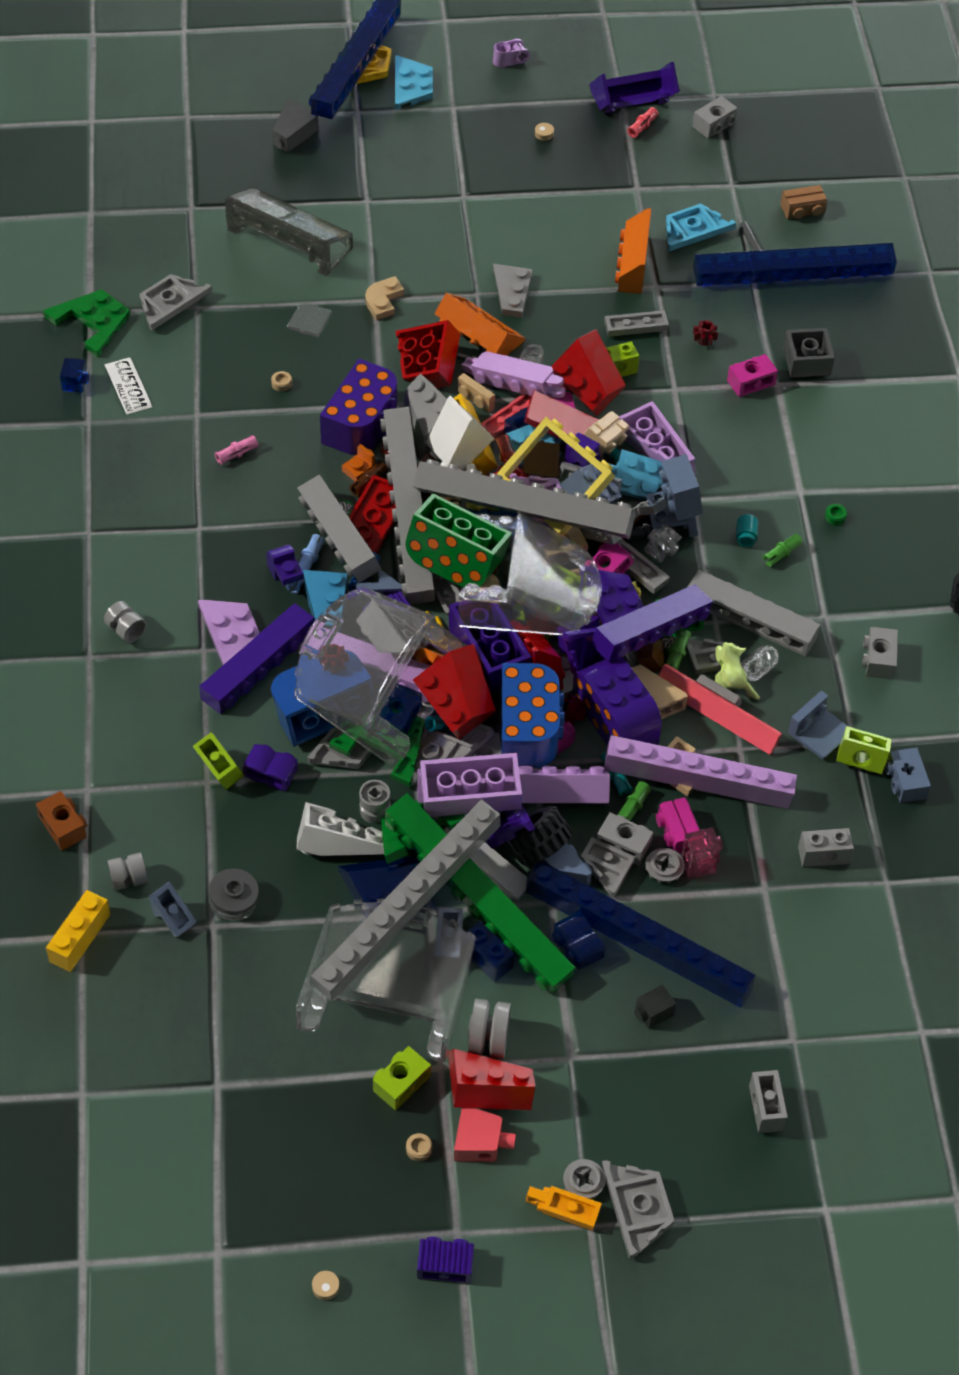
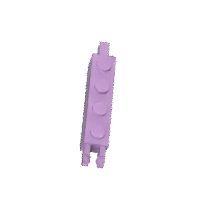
M488 351L481 353L478 358L467 357L465 362L461 364L463 372L473 375L474 380L481 384L529 396L532 395L534 390L546 396L562 398L566 393L564 387H560L563 385V378L554 375L553 369L550 366Z

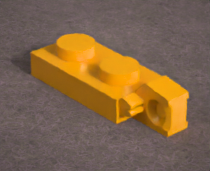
M530 1186L526 1195V1202L537 1206L536 1210L543 1214L591 1231L594 1229L602 1205L600 1202L551 1186V1188L544 1187L543 1190Z

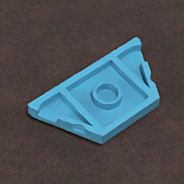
M395 56V110L401 109V105L409 102L411 105H414L420 101L432 99L433 67L401 56Z
M703 204L666 215L668 251L670 252L733 230L736 227V222L734 220L728 222L722 219L720 213L710 210Z

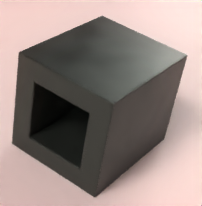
M662 984L637 997L634 1011L637 1019L641 1023L644 1022L647 1028L650 1029L673 1017L676 1003Z

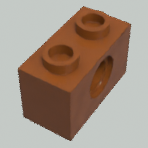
M62 791L36 803L40 820L61 851L87 838L85 828L88 825L82 814L77 815L73 800L70 797L66 798Z

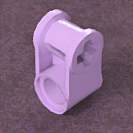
M521 39L498 42L494 45L493 64L497 67L504 68L510 65L522 64L530 57V52L524 48V43Z

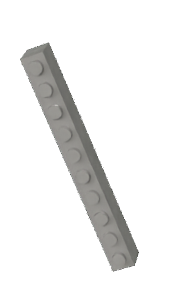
M409 407L383 410L384 419H380L382 432H386L387 435L383 437L384 450H389V454L385 455L386 467H391V472H387L388 483L393 485L394 489L390 490L391 504H396V508L392 509L393 521H398V527H394L395 538L400 540L401 545L397 546L398 559H403V564L399 565L401 578L405 577L406 582L401 583L402 592L405 597L408 596L410 604L433 602L436 600L432 572L415 563L408 555L405 545L413 514L422 506L421 492L413 487L418 468Z
M429 459L427 463L419 462L413 487L420 492L434 493L446 498L628 539L630 538L636 515L631 505L618 502L617 505L610 504V500L596 497V500L588 499V495L575 492L574 495L566 494L567 491L564 489L553 488L552 491L545 489V486L542 484L532 483V486L525 485L524 481L511 478V481L503 480V476L490 473V476L482 475L481 471L469 469L468 472L462 471L459 466L448 464V467L440 466V462Z
M481 799L311 975L313 986L332 1002L500 827V814Z

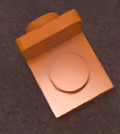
M360 444L357 446V455L342 465V472L356 482L364 471H368L375 465V454L372 450Z

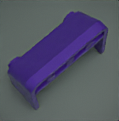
M674 62L668 63L660 70L606 79L605 74H601L589 84L594 100L599 110L604 111V114L616 112L615 109L651 102L658 101V104L668 103L669 98L680 92Z

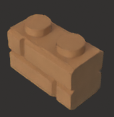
M821 185L782 191L781 207L787 219H799L805 216H818L825 213L827 198L823 193Z

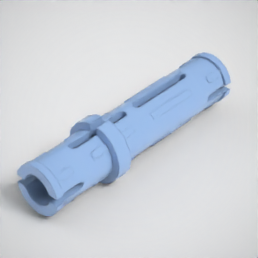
M318 534L312 535L307 548H304L301 552L302 557L298 564L302 572L303 570H310L312 564L319 557L318 553L325 539L321 537L320 541H317L320 537ZM303 579L287 584L286 589L289 591L294 586L291 593H299Z

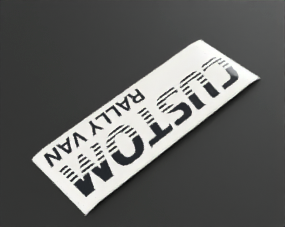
M130 357L104 364L126 415L152 408Z

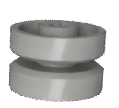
M475 998L473 1013L470 1015L468 1053L482 1056L485 1051L486 1041H490L489 1054L491 1058L504 1059L511 1003L498 1001L494 1008L493 1017H490L489 1001Z

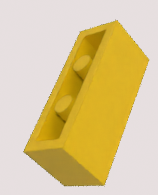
M88 890L85 891L46 946L50 963L69 972L73 970L111 915L107 899Z

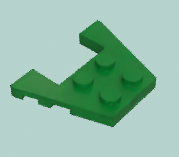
M101 289L43 310V315L55 326L71 315L76 317L96 332L94 336L84 342V346L93 355L99 357L105 345L108 346L111 342L112 335L118 332L129 318L130 310Z
M383 700L362 716V720L354 726L350 725L345 729L341 736L333 738L329 743V747L348 757L358 741L363 739L392 753L401 759L391 772V779L410 787L425 727V719Z
M418 803L420 807L424 810L423 803ZM467 814L431 818L439 826L445 824L452 830ZM385 817L382 818L384 856L389 864L407 856L408 853L406 847L402 844V837L396 831L394 833L391 832L385 824Z

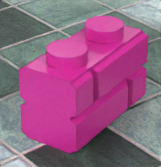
M684 797L661 803L656 814V821L659 828L663 827L665 831L664 841L666 846L671 847L672 850L679 854L699 849L703 836L687 798Z

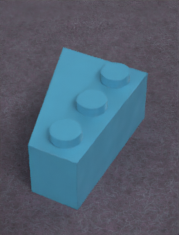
M303 570L304 590L311 614L315 618L317 637L323 628L342 634L348 593L347 573Z

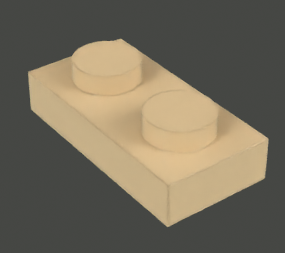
M464 373L458 377V392L475 403L477 407L490 413L495 407V394Z

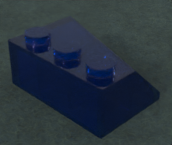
M412 856L400 858L389 864L386 860L341 865L337 866V869L363 915L367 918L414 870L420 861Z

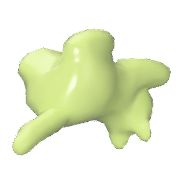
M724 642L723 646H717L715 654L721 670L715 675V682L728 690L744 689L750 697L759 700V695L747 682L746 673L740 663V656L746 651V648H740L733 643L728 644L727 642Z

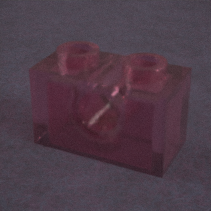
M713 827L685 834L681 857L684 861V870L688 879L716 873L717 864L720 862L719 854L720 850L723 849L720 836H716Z

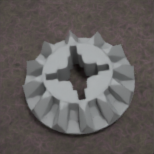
M659 848L648 855L646 870L650 878L657 879L658 883L667 881L669 884L672 880H678L683 873L684 861L678 852L669 848ZM668 860V868L663 872L661 865Z
M588 1159L572 1162L567 1166L563 1175L565 1190L588 1199H595L605 1186L603 1169L597 1163ZM589 1173L588 1182L590 1184L585 1183L579 1187L580 1179L577 1177L584 1178Z

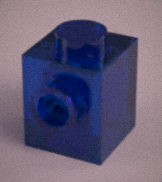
M64 358L60 373L62 391H84L85 384L89 383V372L87 371L85 359Z

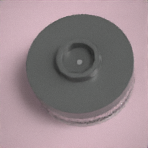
M236 868L223 870L216 874L210 882L209 906L222 919L230 921L242 920L252 914L256 908L259 892L258 884L255 878L244 870Z

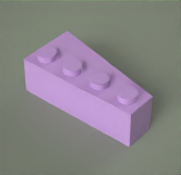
M653 401L619 416L620 420H624L629 425V429L626 432L628 437L625 442L641 455L664 461L687 454L693 472L696 474L694 456Z

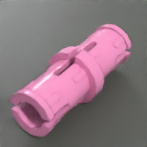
M251 435L242 441L232 442L229 447L215 452L217 462L223 465V463L236 457L238 459L243 457L244 453L259 447L257 439L254 435Z

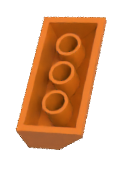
M647 208L628 219L625 229H621L620 241L624 242L619 243L618 255H622V257L617 259V269H620V271H616L615 283H619L618 292L642 294L651 208Z
M447 292L434 313L440 318V322L449 320L461 336L471 338L470 342L477 347L483 346L486 348L485 352L488 351L507 356L526 339L466 298Z

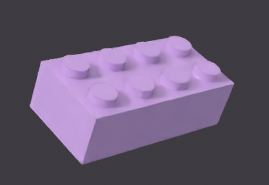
M517 753L420 761L424 811L430 817L468 814L481 799L496 811L522 809V789Z

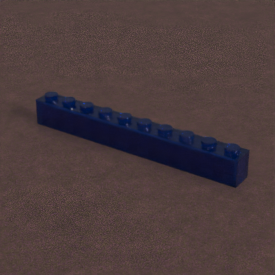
M401 0L373 1L371 9L366 12L363 21H360L357 30L353 31L351 39L346 42L343 51L339 52L337 60L332 63L329 72L325 73L323 81L317 85L314 94H311L309 98L311 115L333 120L400 17Z
M893 243L695 254L693 270L696 286L769 283L776 281L788 282L793 280L807 281L810 279L892 275L895 271L897 259Z
M540 861L536 863L527 876L526 893L741 1008L752 991L756 976L752 972L553 866Z

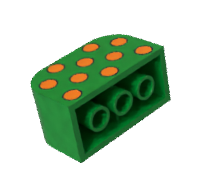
M433 493L413 514L405 545L410 558L421 567L463 588L475 589L488 579L504 559L512 533Z

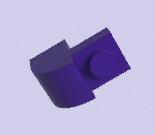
M288 544L267 551V566L275 581L280 579L284 586L304 579L303 572L295 558V552L291 545Z

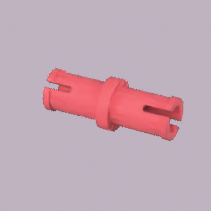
M650 107L643 115H639L636 118V122L627 129L629 136L636 138L643 130H647L650 127V123L659 116L657 109Z

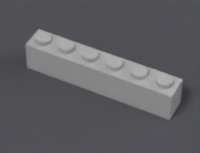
M320 474L299 486L297 489L301 494L298 497L304 509L309 508L307 513L312 521H318L316 526L321 535L326 534L328 536L325 540L331 550L336 548L337 551L334 554L339 562L346 563L343 567L349 577L354 576L358 583L380 571L381 567L376 557Z
M698 570L688 585L689 587L696 584L713 601L709 610L711 614L805 657L817 639L820 624L800 616L789 609L778 606L772 601L756 596L752 592L736 587L730 582L714 577L710 573Z

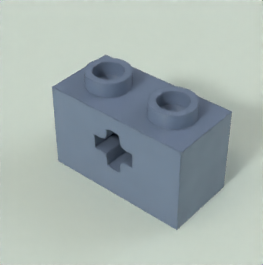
M918 748L890 751L885 764V771L891 777L892 791L894 795L897 794L899 803L927 799L931 785Z

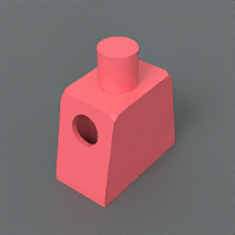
M462 1108L454 1148V1161L494 1162L497 1159L498 1148L514 1150L516 1134L501 1132L503 1118L498 1115L476 1108Z

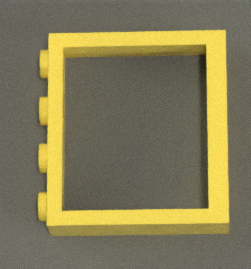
M547 417L543 419L497 473V475L503 476V480L511 481L508 479L510 474L550 429L602 473L584 493L588 495V499L596 500V497L615 478V475L611 472L613 467L605 460L599 462L595 458L597 454L591 448L580 446L578 444L580 440L573 433L570 432L567 435L562 430L564 426L555 418L551 421ZM542 519L562 537L572 527Z

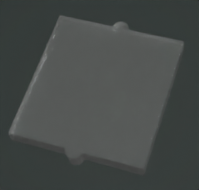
M300 302L287 324V329L319 337L332 314V310L318 307L317 304L311 305Z

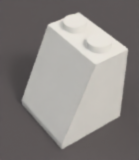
M449 396L426 444L431 449L429 453L437 461L442 460L441 466L448 467V464L461 467V470L464 471L467 468V463L471 464L495 438L466 409Z

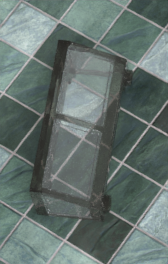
M255 188L231 195L225 200L228 231L236 234L240 229L244 230L249 226L308 253L309 262L313 263L315 261L320 267L318 273L327 276L353 249V233Z

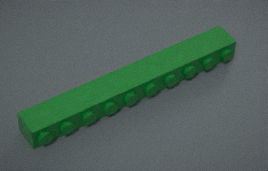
M408 793L385 810V824L388 829L393 833L396 831L402 837V843L409 850L413 849L418 854L417 857L420 862L447 835ZM471 858L445 883L451 889L453 897L457 901L465 903L470 915L475 919L479 918L485 924L484 928L492 937L496 936L502 942V948L509 955L513 954L519 960L518 964L525 972H530L536 978L535 981L542 990L545 991L547 989L550 994H553L573 976L575 966Z

